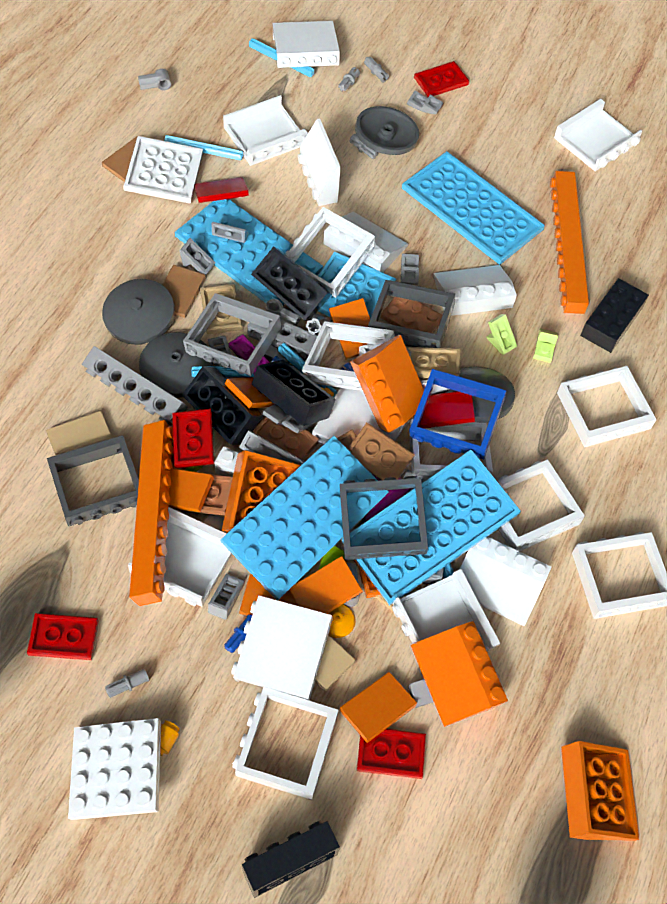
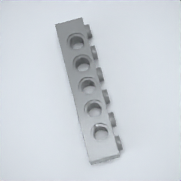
M95 346L82 363L87 368L85 372L93 377H96V375L100 376L102 383L108 387L111 384L114 385L116 392L122 396L128 394L131 396L129 398L130 401L138 406L142 403L145 405L144 410L152 415L156 412L160 415L158 419L161 421L165 420L167 424L173 423L172 413L184 412L188 408L186 404ZM107 365V369L102 372V368ZM122 374L121 379L116 381L118 375ZM136 384V388L131 391V386ZM151 393V397L145 400L146 395ZM166 402L165 408L160 410L161 404Z

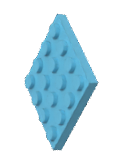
M334 252L318 277L331 284L350 258ZM361 264L336 298L331 295L318 312L331 317L329 308L363 298L371 319L385 280L396 281V278Z

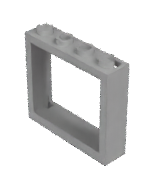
M215 293L183 340L185 350L191 356H198L208 362H214L224 368H230L240 374L251 376L281 329L280 315ZM218 312L267 328L248 361L198 343Z

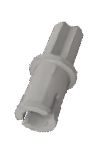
M366 57L364 64L371 70V73L376 75L381 82H386L383 78L388 80L389 74L371 57Z
M353 67L348 74L344 75L343 80L338 86L340 91H346L349 86L355 83V79L360 75L359 69L355 71L356 67Z
M357 134L351 136L350 143L356 146L359 152H364L372 159L376 158L378 152L364 145L359 140Z
M142 669L127 677L124 675V678L107 685L105 689L108 696L112 698L127 690L132 691V688L148 682L149 678L145 669Z

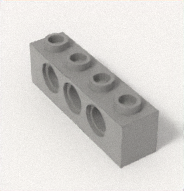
M280 319L281 329L271 345L278 348L281 344L286 343L306 361L318 335L310 334L301 327L294 326ZM249 323L248 336L260 341L267 328Z

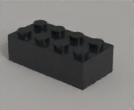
M274 246L251 274L304 321L311 320L313 315L319 311L332 295L280 249Z
M618 278L585 323L580 336L612 353L643 309L649 294Z
M284 359L258 365L251 384L260 393L268 397L272 403L278 405L286 414H289L297 423L303 426L328 419L336 400Z
M202 366L182 396L196 410L211 409L212 427L230 445H241L248 430L253 432L264 416L256 408L249 409L225 386L224 383L227 379L215 367Z
M317 821L308 827V831L302 834L300 831L295 832L287 837L288 841L279 844V842L273 843L266 848L267 852L259 856L258 853H254L244 859L245 863L242 864V871L254 898L338 855L340 846L328 821L324 823Z

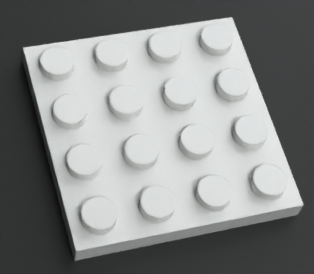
M138 136L125 179L124 190L191 203L203 149Z
M160 719L74 727L68 819L78 820L159 812Z

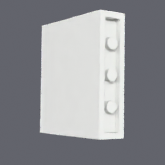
M333 21L273 23V40H275L278 68L339 65L340 51Z
M281 95L223 116L224 129L237 148L243 151V156L250 166L300 148L308 135L305 129L300 130L281 105Z
M599 99L557 126L554 136L558 142L594 171L604 168L607 163L614 161L620 154L626 153L632 146L635 147L640 142L642 133L640 130L633 134L603 110L605 102L602 99Z
M340 388L334 397L336 400L329 418L319 421L312 435L319 438L318 444L323 446L333 436L338 438L352 429L357 436L367 422L396 442L406 424H409L410 420L387 433L379 428L363 391Z
M168 507L167 555L165 556L166 573L164 574L165 590L171 596L184 598L190 605L196 606L197 604L202 607L232 556V553L220 542L226 533ZM129 562L128 567L131 573L132 563Z
M461 569L455 571L451 576L401 599L398 597L393 602V612L397 618H400L403 624L401 626L405 636H409L412 644L474 621L486 651L492 650L500 644Z
M258 595L257 601H253L250 612L253 613L251 621H247L244 633L247 634L245 641H241L239 645V661L235 662L232 668L233 678L238 682L243 681L310 701L333 620L332 615Z

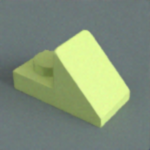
M501 314L488 322L492 333L486 338L501 354L504 355L517 347L506 314Z
M539 329L533 359L551 363L555 343L558 338L557 332Z

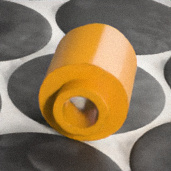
M166 720L161 724L160 756L169 754L179 736L180 728Z

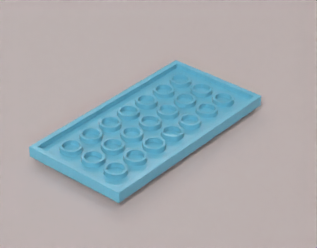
M447 151L402 184L404 191L499 265L542 232L545 227L543 223Z
M224 199L211 202L175 231L176 238L184 244L191 238L215 262L214 266L266 304L271 299L279 300L282 306L285 304L251 274L273 246L285 254L286 251L291 249L293 244L231 200ZM216 222L245 229L248 232L246 242L242 243L212 235L211 223ZM304 252L295 262L315 275H318L323 269V265Z
M333 436L231 529L220 542L278 601L343 537L340 484L347 480H354L355 482H364L366 479L378 480ZM387 490L346 493L349 531L388 493Z
M472 450L422 483L428 543L427 554L355 559L389 606L393 604L396 598L399 597L400 599L520 514V509ZM415 488L349 533L350 547L420 542Z

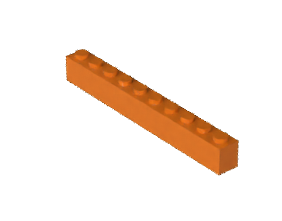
M555 171L554 177L550 179V188L553 189L551 192V200H554L552 212L555 213L553 225H556L554 237L557 238V265L560 266L558 270V278H561L559 291L562 292L560 304L563 306L564 313L585 314L589 300L575 172Z
M165 420L143 426L129 597L139 606L162 602L165 591L167 520H169L168 504L170 503L169 488L171 486L170 473L173 453V428Z

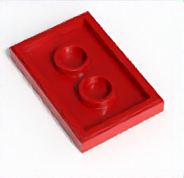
M455 61L414 74V79L427 97L430 95L436 96L469 85L468 78Z
M243 177L196 183L194 185L199 203L249 196Z
M462 392L430 395L419 427L426 429L475 422L472 395Z
M211 409L172 413L175 468L214 464Z
M35 613L27 655L92 660L99 622L98 618Z
M385 729L368 743L360 735L356 771L422 779L426 734Z

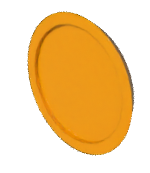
M342 604L327 613L332 615L333 619L328 634L330 637L342 638L353 631L356 619L349 607Z

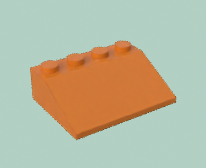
M401 335L350 361L380 429L390 433L404 425L416 414L424 389Z
M246 450L238 453L221 531L229 532L301 465Z
M474 621L453 627L411 645L444 727L496 708L508 701Z
M583 741L561 746L570 838L585 840H639L628 750Z

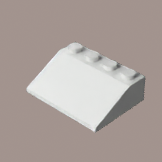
M317 119L300 146L298 161L299 164H302L304 176H307L308 187L312 188L313 199L317 201L318 206L338 202L340 165L321 119Z
M354 211L342 216V218L375 236L376 246L362 263L366 266L384 273L408 246V243ZM329 225L324 230V245L348 258L354 254L362 243L332 225Z
M500 265L433 273L437 290L455 293V303L451 316L513 308L517 295L511 279Z
M488 536L468 550L460 567L481 606L522 626H525L552 568Z

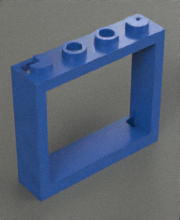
M432 369L409 430L410 437L421 443L423 441L431 443L436 448H447L456 454H465L472 450L478 459L484 460L506 398V390ZM434 384L496 402L481 446L419 427Z

